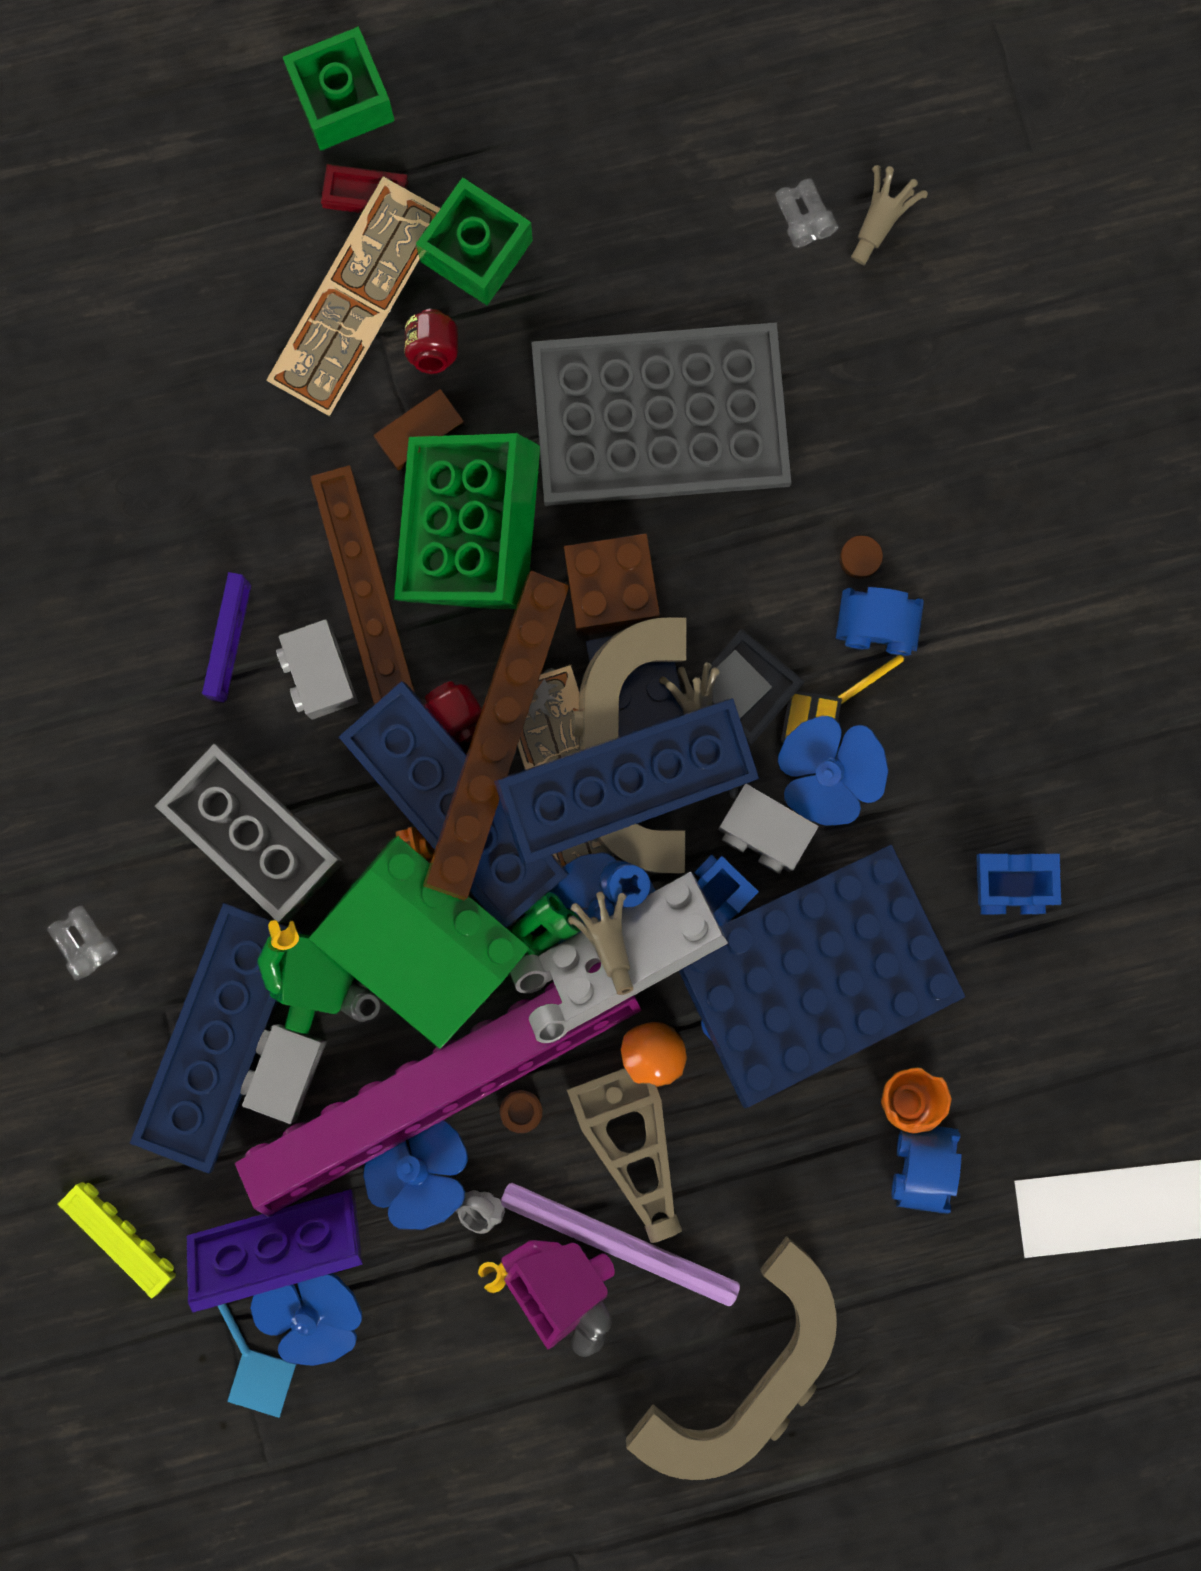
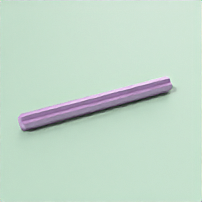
M509 1183L501 1198L504 1208L724 1305L732 1306L738 1296L740 1284L737 1281L514 1183Z

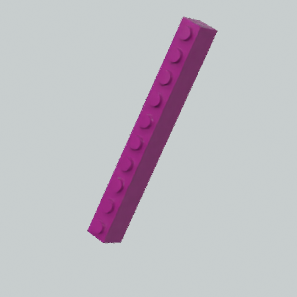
M601 962L594 964L588 972H597L601 967ZM554 982L546 987L545 993L532 1000L524 999L516 1002L508 1009L507 1014L494 1021L489 1019L476 1024L471 1029L470 1034L458 1041L449 1040L441 1049L436 1047L433 1050V1054L427 1058L403 1064L396 1070V1075L383 1082L375 1081L365 1085L359 1090V1095L345 1103L336 1102L327 1106L321 1111V1116L308 1123H297L287 1128L283 1132V1137L270 1144H259L249 1149L245 1154L246 1157L237 1161L235 1166L253 1208L267 1217L642 1011L633 995L568 1031L559 1040L551 1043H541L536 1040L529 1022V1016L540 1006L546 1004L559 1005L562 1003Z

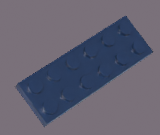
M401 681L343 732L339 738L435 850L467 754L411 688ZM499 800L470 892L491 916L505 928H508L529 910L535 902L566 878L569 873L553 854L528 864L521 863L501 800Z
M731 698L509 775L494 782L521 863L528 864L759 779L734 699Z
M223 903L130 1144L208 1174L213 1172L242 1096L240 1093L242 1084L248 1071L252 1070L258 1055L256 1054L258 1042L264 1030L268 1029L278 1001L270 997V992L265 988L257 963L268 937L271 936L268 929V924L271 920ZM279 924L280 929L285 930L288 928L285 925Z

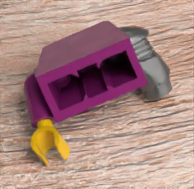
M530 1240L502 1257V1263L499 1265L493 1262H486L480 1266L478 1274L481 1277H485L491 1272H497L496 1279L485 1285L484 1288L488 1292L495 1293L499 1292L507 1284L547 1350L554 1347L575 1329L571 1339V1347L577 1355L587 1357L600 1351L604 1345L605 1334L612 1325L611 1315L603 1303L608 1295L607 1287L603 1282L614 1276L615 1269L611 1259L606 1254L601 1253L588 1260L581 1247L576 1243L562 1246L558 1242Z

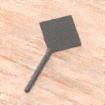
M734 650L717 667L720 673L715 679L712 702L717 703L733 698L741 718L772 686ZM738 787L730 789V797L733 799L737 798Z

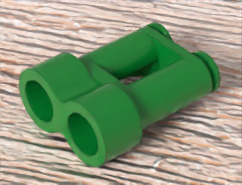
M551 892L535 902L532 911L508 928L512 934L529 947L528 954L540 956L562 939L569 940L581 931L574 924L568 922L570 916H575L577 919L579 917L573 911L566 909L561 899ZM541 924L547 929L538 937H533L530 934Z

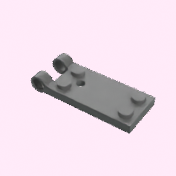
M691 872L647 895V898L641 904L622 909V935L630 965L628 973L634 990L630 993L617 995L612 978L607 976L602 963L597 972H588L594 964L601 961L594 946L583 932L540 956L526 955L521 958L510 972L517 991L525 994L533 993L543 988L547 982L553 980L562 1000V1003L559 1005L546 1004L540 1006L529 1016V1022L537 1041L551 1043L559 1040L575 1027L728 944L696 878Z

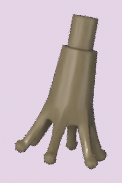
M875 165L872 168L874 172V191L871 206L858 235L860 241L851 256V259L862 265L866 264L873 249L880 246L896 220L921 198H926L928 195L926 190H922L914 195L915 191L912 188L917 186L918 181L911 179L895 198H891L889 190L894 172L892 166H888L885 170L886 177L883 179L884 185L881 192V167Z
M708 662L703 665L702 681L697 677L693 679L694 690L688 680L685 668H678V674L681 676L684 684V695L666 677L662 676L659 679V682L665 685L675 697L684 714L712 705L714 683L720 671L714 667L709 676V670L712 665Z
M598 892L596 897L600 908L601 921L599 922L596 917L590 919L582 908L574 903L571 906V910L579 915L584 924L575 916H570L568 922L579 928L592 943L607 976L612 978L617 995H625L634 990L628 973L630 965L622 935V909L626 895L625 893L618 895L613 919H611L606 909L605 895L603 892Z

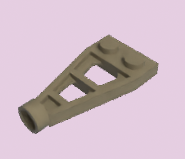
M623 1068L567 1089L582 1132L644 1222L650 1243L667 1239L682 1232L678 1217L674 1214L662 1100L657 1087L650 1083L638 1084L634 1082L627 1070ZM635 1111L644 1118L646 1141L641 1149L625 1153L615 1146L607 1134L606 1126L611 1119ZM650 1157L654 1160L659 1183L655 1190L640 1193L636 1190L627 1173V1166L629 1163ZM658 1212H663L667 1215L652 1222L653 1216Z

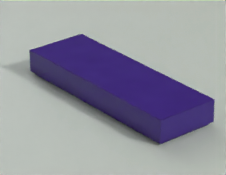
M228 572L202 695L208 699L223 703L227 701L251 590L250 582L241 574Z

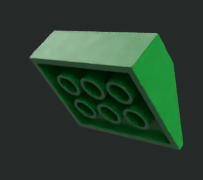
M518 433L409 437L394 600L487 609H516L526 576L530 572L540 445Z
M398 836L387 844L308 939L435 1046L441 1049L504 981L529 950V947L469 896L463 901L424 887L423 884L430 863Z

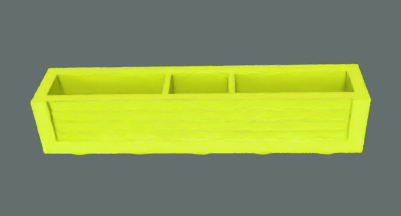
M84 1182L75 1185L58 1205L151 1299L154 1298L176 1276L173 1272V1265L165 1258L160 1259L154 1253V1246L146 1239L141 1240L135 1234V1227L126 1220L123 1222L116 1215L118 1213L116 1208L109 1202L104 1203L97 1196L99 1192L90 1183L85 1184Z

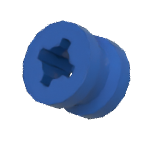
M618 860L607 864L602 870L599 877V887L605 897L616 904L618 895L625 893L626 899L623 901V907H635L647 898L650 890V880L642 868L624 860Z

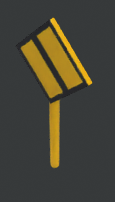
M897 655L838 697L797 691L787 703L781 741L784 742L786 737L802 722L825 715L835 718L838 722L841 704L904 661V657Z

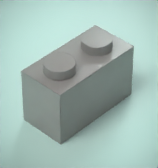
M326 619L279 636L282 648L277 649L276 653L284 673L291 671L296 687L290 688V693L298 712L304 710L305 714L313 720L359 703L333 628Z
M745 784L718 830L725 834L722 838L723 842L742 853L746 847L761 855L758 860L760 864L780 874L782 869L788 872L794 870L819 826L750 785Z
M275 1024L272 1026L271 1031L265 1029L260 1037L256 1054L261 1055L256 1070L250 1069L242 1084L240 1093L246 1095L242 1106L291 1124L298 1119L327 1041L309 1034L288 1030L282 1024Z

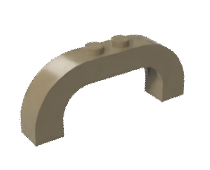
M656 618L637 623L612 636L595 653L581 683L579 711H573L572 735L579 736V751L618 738L620 690L627 676L635 668L647 662L686 661V618ZM634 824L596 838L612 855L644 870L658 873H685V830L647 829Z
M786 1236L760 1268L763 1276L784 1292L793 1303L796 1324L789 1344L734 1414L718 1427L709 1430L687 1429L674 1422L653 1404L626 1437V1448L649 1467L668 1476L687 1480H706L733 1472L756 1456L770 1438L776 1441L789 1425L790 1420L787 1416L797 1404L802 1407L814 1394L817 1388L814 1382L825 1368L834 1346L837 1327L836 1308L831 1289L824 1275L811 1257L789 1237Z

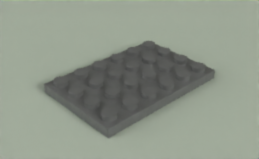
M777 322L532 342L545 506L790 487L791 473Z

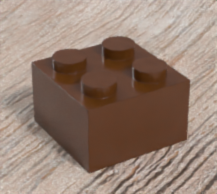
M647 533L564 546L577 637L624 630L637 623L660 617Z

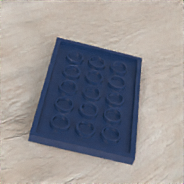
M892 845L721 925L720 928L728 944L679 970L743 1108H748L966 997Z

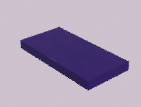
M352 1190L286 1207L268 1217L261 1214L187 1235L188 1304L192 1312L362 1265L356 1201Z

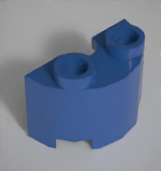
M868 587V593L847 588L842 591L836 639L846 640L845 646L850 648L870 649L871 642L887 645L886 652L890 654L911 655V651H917L924 601L923 599H908V593L892 589Z
M978 854V906L981 908V914H1006V906H1020V914H1046V905H1061L1060 854Z
M711 855L694 872L700 878L697 882L719 926L729 922L759 892L722 856L717 860Z
M936 1126L930 1131L915 1134L900 1131L897 1143V1156L904 1157V1168L902 1174H894L891 1191L892 1199L897 1200V1207L944 1214L951 1212L950 1198L951 1195H957L961 1169V1154H956L957 1142L960 1139L958 1129Z

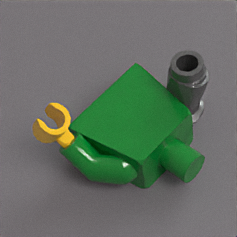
M277 920L269 922L268 929L271 936L268 937L257 963L265 988L270 992V997L282 1004L290 1005L284 1028L309 1034L315 1011L337 1014L339 1011H342L359 1022L371 1020L378 1014L380 1003L377 996L367 988L353 984L354 977L308 939L310 935L298 933L294 921H290L288 928L285 930L280 929Z

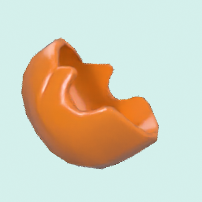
M649 1022L633 1027L623 1037L621 1046L623 1065L634 1082L638 1084L650 1083L659 1087L665 1084L669 1085L683 1075L687 1060L685 1043L681 1035L673 1027L662 1022Z
M910 1068L896 1072L884 1085L881 1104L888 1120L895 1127L915 1134L930 1131L938 1126L949 1114L952 1098L947 1083L942 1077L932 1076L922 1068Z

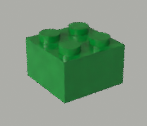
M359 27L283 56L290 80L320 151L395 121L389 97Z
M462 177L416 242V247L421 263L485 305H488L532 243V227L529 220Z

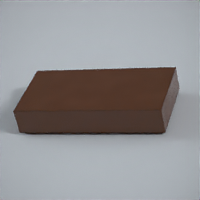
M439 389L373 436L397 471H400L406 466L409 437L450 436L465 426V424L442 390Z

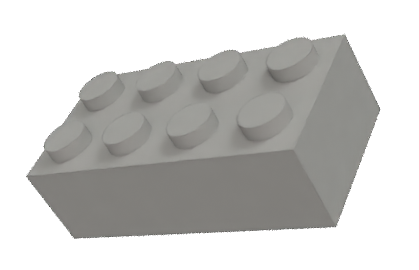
M215 744L155 805L158 810L279 923L287 924L344 863L234 758Z

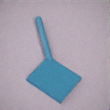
M227 1304L218 1305L242 1353L227 1402L279 1418L296 1364L249 1349Z

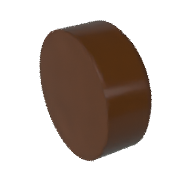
M855 536L848 540L841 550V567L850 577L856 579L868 578L878 570L882 563V549L871 537Z
M528 1090L511 1092L505 1097L500 1107V1117L503 1124L515 1133H527L533 1130L539 1124L543 1114L540 1099Z

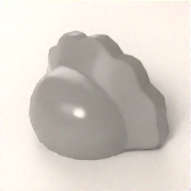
M472 1190L465 1192V1199L456 1212L461 1223L466 1228L475 1233L484 1234L489 1232L495 1224L502 1221L505 1209L502 1206L501 1200L493 1197L491 1193Z

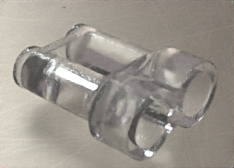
M812 179L803 180L793 189L785 187L776 192L775 197L789 225L787 233L794 247H803L815 239L826 238L837 231V222L832 212L826 211ZM802 197L809 213L802 215L795 199Z
M78 906L68 913L69 918L63 922L61 920L57 921L47 928V931L67 959L66 967L75 980L86 977L98 966L109 961L118 953L109 937L103 938L83 906ZM72 925H75L86 942L81 947L77 945L68 931Z

